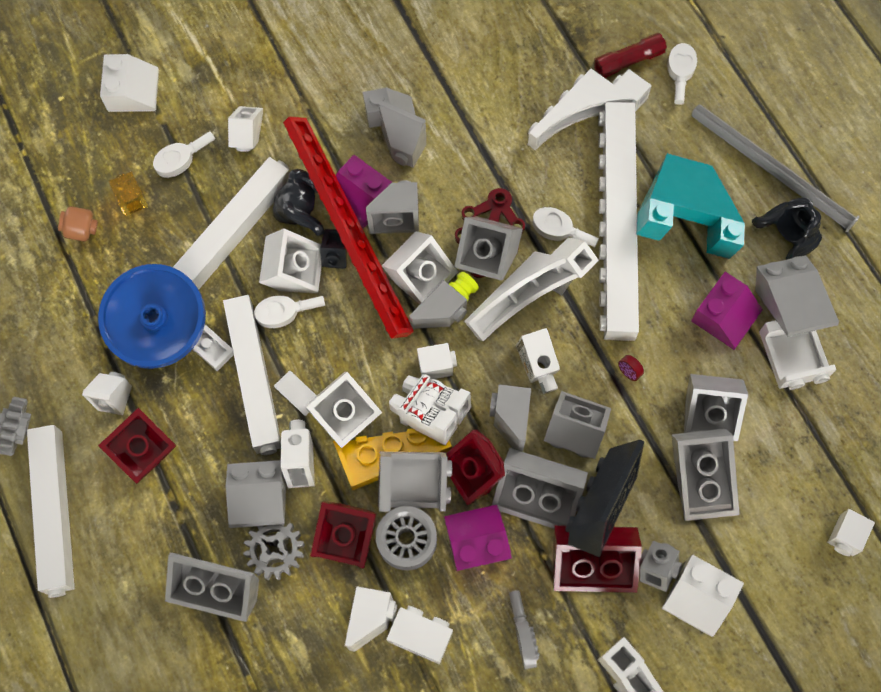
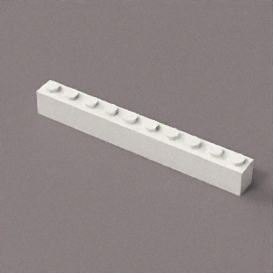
M606 102L604 111L599 112L598 121L599 126H603V133L599 134V148H603V155L599 156V169L603 170V177L600 176L599 191L603 192V199L599 201V214H603V221H600L599 237H603V244H600L599 259L604 261V268H600L599 283H604V291H600L599 306L604 307V315H600L599 329L604 331V340L635 341L639 333L635 103Z

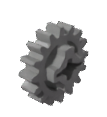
M14 396L9 404V408H3L2 413H0V454L13 456L17 444L23 445L26 439L31 414L26 413L27 399Z
M289 523L286 527H284V524L267 525L266 527L258 526L259 531L257 533L250 530L249 534L253 537L252 540L244 541V544L250 550L243 552L245 557L251 558L247 563L250 568L257 566L254 571L257 576L264 572L266 580H269L272 574L275 575L277 580H281V573L285 572L288 576H291L290 568L292 566L295 568L300 567L296 559L304 558V554L299 549L305 547L303 541H297L301 537L299 531L292 533L294 529L293 524ZM277 532L274 536H265L268 533ZM289 539H291L292 542L291 554L287 552V544L289 543ZM266 543L270 546H278L283 555L275 552L271 553ZM258 545L261 546L262 554L259 556V560L256 552ZM278 562H283V563H284V564H282L281 566H278V567H271V566L273 565V563H278Z

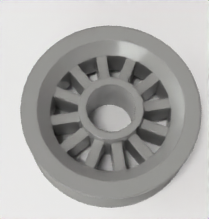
M402 506L391 510L381 519L376 530V544L379 553L386 563L399 570L407 571L422 567L432 558L436 550L437 532L434 522L428 514L416 507ZM404 519H410L408 525H405ZM401 521L402 526L399 527L396 522ZM414 521H417L418 524L413 528ZM391 526L396 530V532L389 530ZM422 527H424L425 531L418 532ZM405 532H410L415 537L413 542L408 545L402 544L399 541V537ZM387 536L394 538V539L386 540ZM427 536V541L418 539ZM417 544L425 546L424 549L421 550ZM395 545L391 550L388 548V546ZM399 549H401L399 556L395 555V553ZM413 549L418 553V555L414 557L412 554ZM405 551H408L410 558H404Z

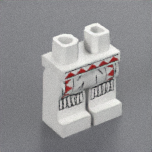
M423 374L420 379L408 375L402 385L403 392L407 393L408 396L404 398L394 394L389 401L390 410L399 415L401 424L409 425L414 430L443 445L447 444L458 428L457 424L460 425L471 409L470 392L464 389L456 391L438 380L431 379L426 374Z

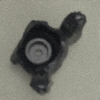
M294 169L290 172L287 183L274 197L273 216L281 223L299 224L311 229L315 235L321 236L325 231L323 225L310 215L314 209L315 193L318 192L307 171Z
M796 198L789 202L781 203L763 216L755 217L751 221L756 228H765L775 224L781 235L788 242L794 244L787 253L786 260L811 253L819 246L822 240V235L819 231L821 214L813 208L812 201L807 198Z

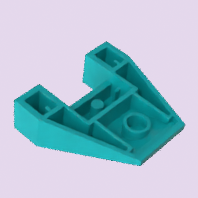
M667 153L638 211L636 235L660 241L673 227L674 216L708 225L706 253L730 259L744 246L745 223L712 165Z

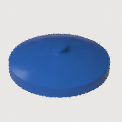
M162 264L141 265L121 274L106 290L98 312L100 333L107 347L124 362L148 369L165 367L184 358L198 343L206 320L204 300L197 286L181 271Z

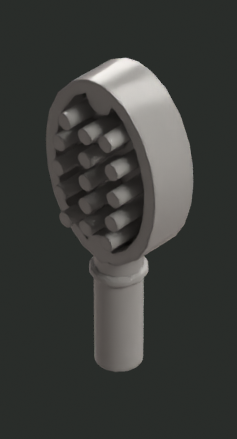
M512 591L509 593L523 667L524 670L536 668V660H539L540 655L537 652L538 645L536 646L537 640L535 639L534 628L529 627L526 620L520 591Z

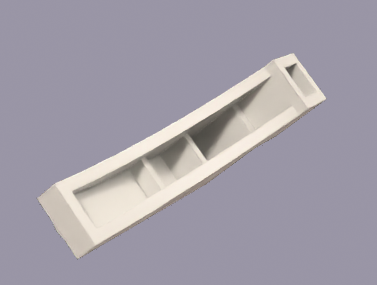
M590 69L585 75L581 74L576 79L574 87L570 91L566 90L563 92L559 102L554 107L550 106L546 110L543 119L539 123L535 122L528 131V146L536 150L560 130L584 119L598 116L600 111H604L606 102L635 103L636 112L648 99L652 85L629 69L623 76L618 75L613 83L606 80L593 69Z
M569 237L551 255L535 251L464 322L478 340L484 341L498 327L525 306L573 279L582 278L599 260L586 241Z
M625 637L598 659L615 679L616 683L613 686L618 692H663L647 668L644 659Z

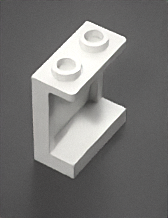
M776 320L765 323L759 331L779 389L789 387V390H795L811 381H814V384H820L830 380V376L836 371L835 365L829 366L816 331L787 337Z

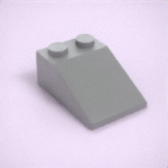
M806 255L757 266L755 291L787 337L839 324L818 270Z
M726 429L672 434L674 464L684 520L740 515L733 435Z

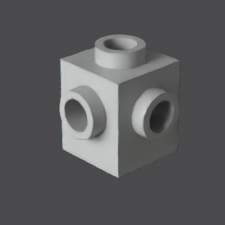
M653 541L649 550L644 549L641 555L640 582L667 592L672 579H677L682 569V563L679 562L680 551L667 543L661 544Z

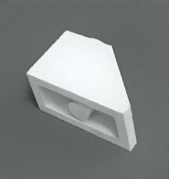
M239 106L228 118L229 147L236 148L237 151L246 152L257 145L263 108Z
M110 372L109 375L99 373L84 389L82 395L98 411L123 415L132 386L125 379V376L120 373Z

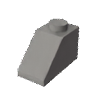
M389 88L363 92L369 128L381 126L379 111L381 100L416 115L412 97Z
M443 281L409 316V322L413 329L450 327L455 321L460 322L466 315L467 299L447 282Z

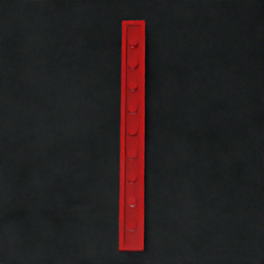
M288 117L283 122L288 135L341 238V242L351 258L352 264L362 280L363 286L373 302L374 308L377 310L385 326V330L391 339L408 337L414 330L307 118Z

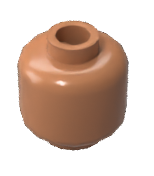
M71 206L66 211H61L58 231H62L63 237L66 239L85 242L89 239L90 234H96L98 220L93 219L91 210Z

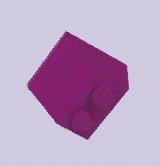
M353 155L337 172L336 177L362 229H364L368 225L366 207L392 182L356 155Z
M725 271L696 310L691 322L735 350L763 309L748 286Z
M498 505L444 516L456 571L512 559Z

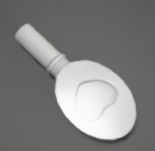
M685 43L678 44L672 49L667 63L668 73L676 81L674 103L677 105L684 104L686 81L693 76L697 65L695 50Z
M209 131L188 145L174 143L161 149L153 161L156 173L161 177L169 178L184 172L192 163V154L215 140L213 134Z
M544 207L538 209L533 215V227L541 236L555 241H562L571 237L586 241L588 245L596 247L599 238L574 228L570 217L563 211Z
M272 296L264 299L256 306L254 316L263 327L280 328L291 323L295 319L297 312L325 306L323 296L299 300L298 302H294L286 296Z

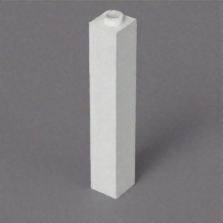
M269 157L173 268L187 275L197 288L200 289L274 203V197L287 183L290 174L289 167L280 160L275 161Z
M249 295L223 300L252 447L256 454H274L277 452V449L281 448V437L253 304Z
M55 425L27 429L37 587L38 591L48 594V597L53 598L66 595L65 591L74 590L75 587L62 431Z

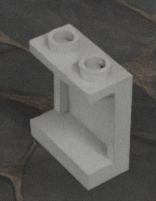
M380 451L379 511L390 512V508L402 506L438 508L440 511H446V504L451 503V488L446 486L447 477L452 475V461L447 460L445 452Z

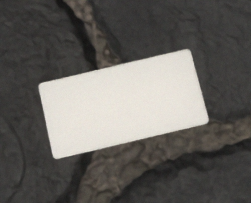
M291 371L287 372L274 385L303 415L306 416L309 413L304 406L317 395Z

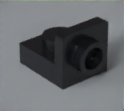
M325 229L320 246L321 265L326 268L345 269L347 267V250L341 242L336 229Z

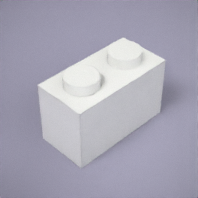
M408 606L407 610L400 607L387 641L440 665L453 630L448 628L450 623L434 617L433 621L422 617L424 612L412 606Z

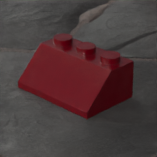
M554 525V591L638 592L642 553L638 527H614L601 556L598 557L568 545L569 533L566 532V526Z

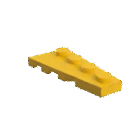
M413 428L400 433H393V431L385 432L381 436L355 437L356 440H350L342 448L333 441L352 491L379 480L380 451L447 453L452 449L450 441L443 445Z

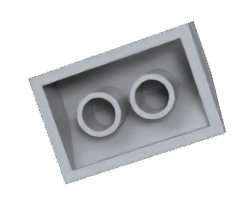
M509 448L504 462L505 476L498 482L492 505H498L501 512L553 529L554 525L567 526L569 518L571 516L575 517L576 507L582 496L588 472Z
M170 553L168 556L165 602L246 622L257 602L260 579L251 572Z

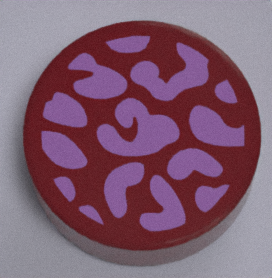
M625 355L618 362L621 372L632 381H637L644 374L642 364L631 355Z

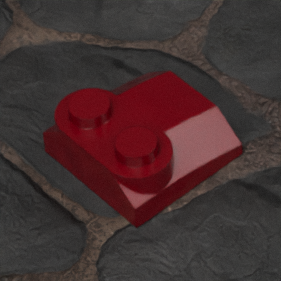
M138 407L98 446L138 484L177 445Z
M476 429L472 430L446 453L447 460L452 461V475L450 478L467 505L473 504L480 497L489 494L492 487L505 476L504 461L491 441Z
M323 501L310 557L325 558L364 569L373 530L376 526L377 513L346 504Z

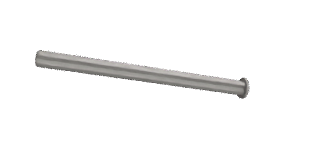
M698 105L693 110V118L797 194L811 200L815 207L846 229V233L859 220V215L857 217L852 215L704 106Z

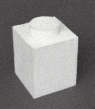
M448 343L417 348L421 376L426 374L431 379L453 376V367L457 366L455 351L449 350Z
M848 509L840 514L828 543L835 546L834 549L838 553L845 556H854L863 551L875 522Z

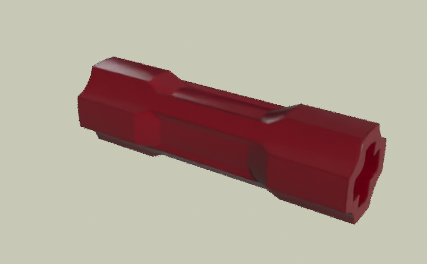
M655 33L631 46L596 57L593 63L595 71L606 78L640 61L655 58L666 53V41L661 33Z

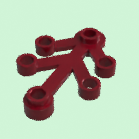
M503 188L492 190L488 195L487 201L475 207L466 206L462 209L463 221L467 217L465 215L466 212H472L474 215L471 217L491 211L488 220L499 222L502 213L511 226L519 224L523 228L522 234L525 230V222L517 218L510 207L512 204L511 194ZM502 197L504 200L497 201L495 198ZM463 227L455 231V241L458 244L460 243L458 235L462 233ZM470 272L471 275L474 276L475 278H484V277H486V276H483V275H479V274Z

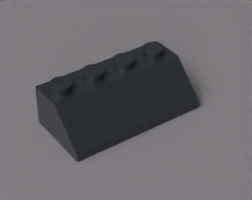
M636 440L612 447L605 458L601 457L596 468L597 475L596 477H590L586 488L588 493L586 497H580L576 507L578 513L576 517L571 516L567 523L566 532L569 533L568 545L595 556H601L638 477L645 441Z

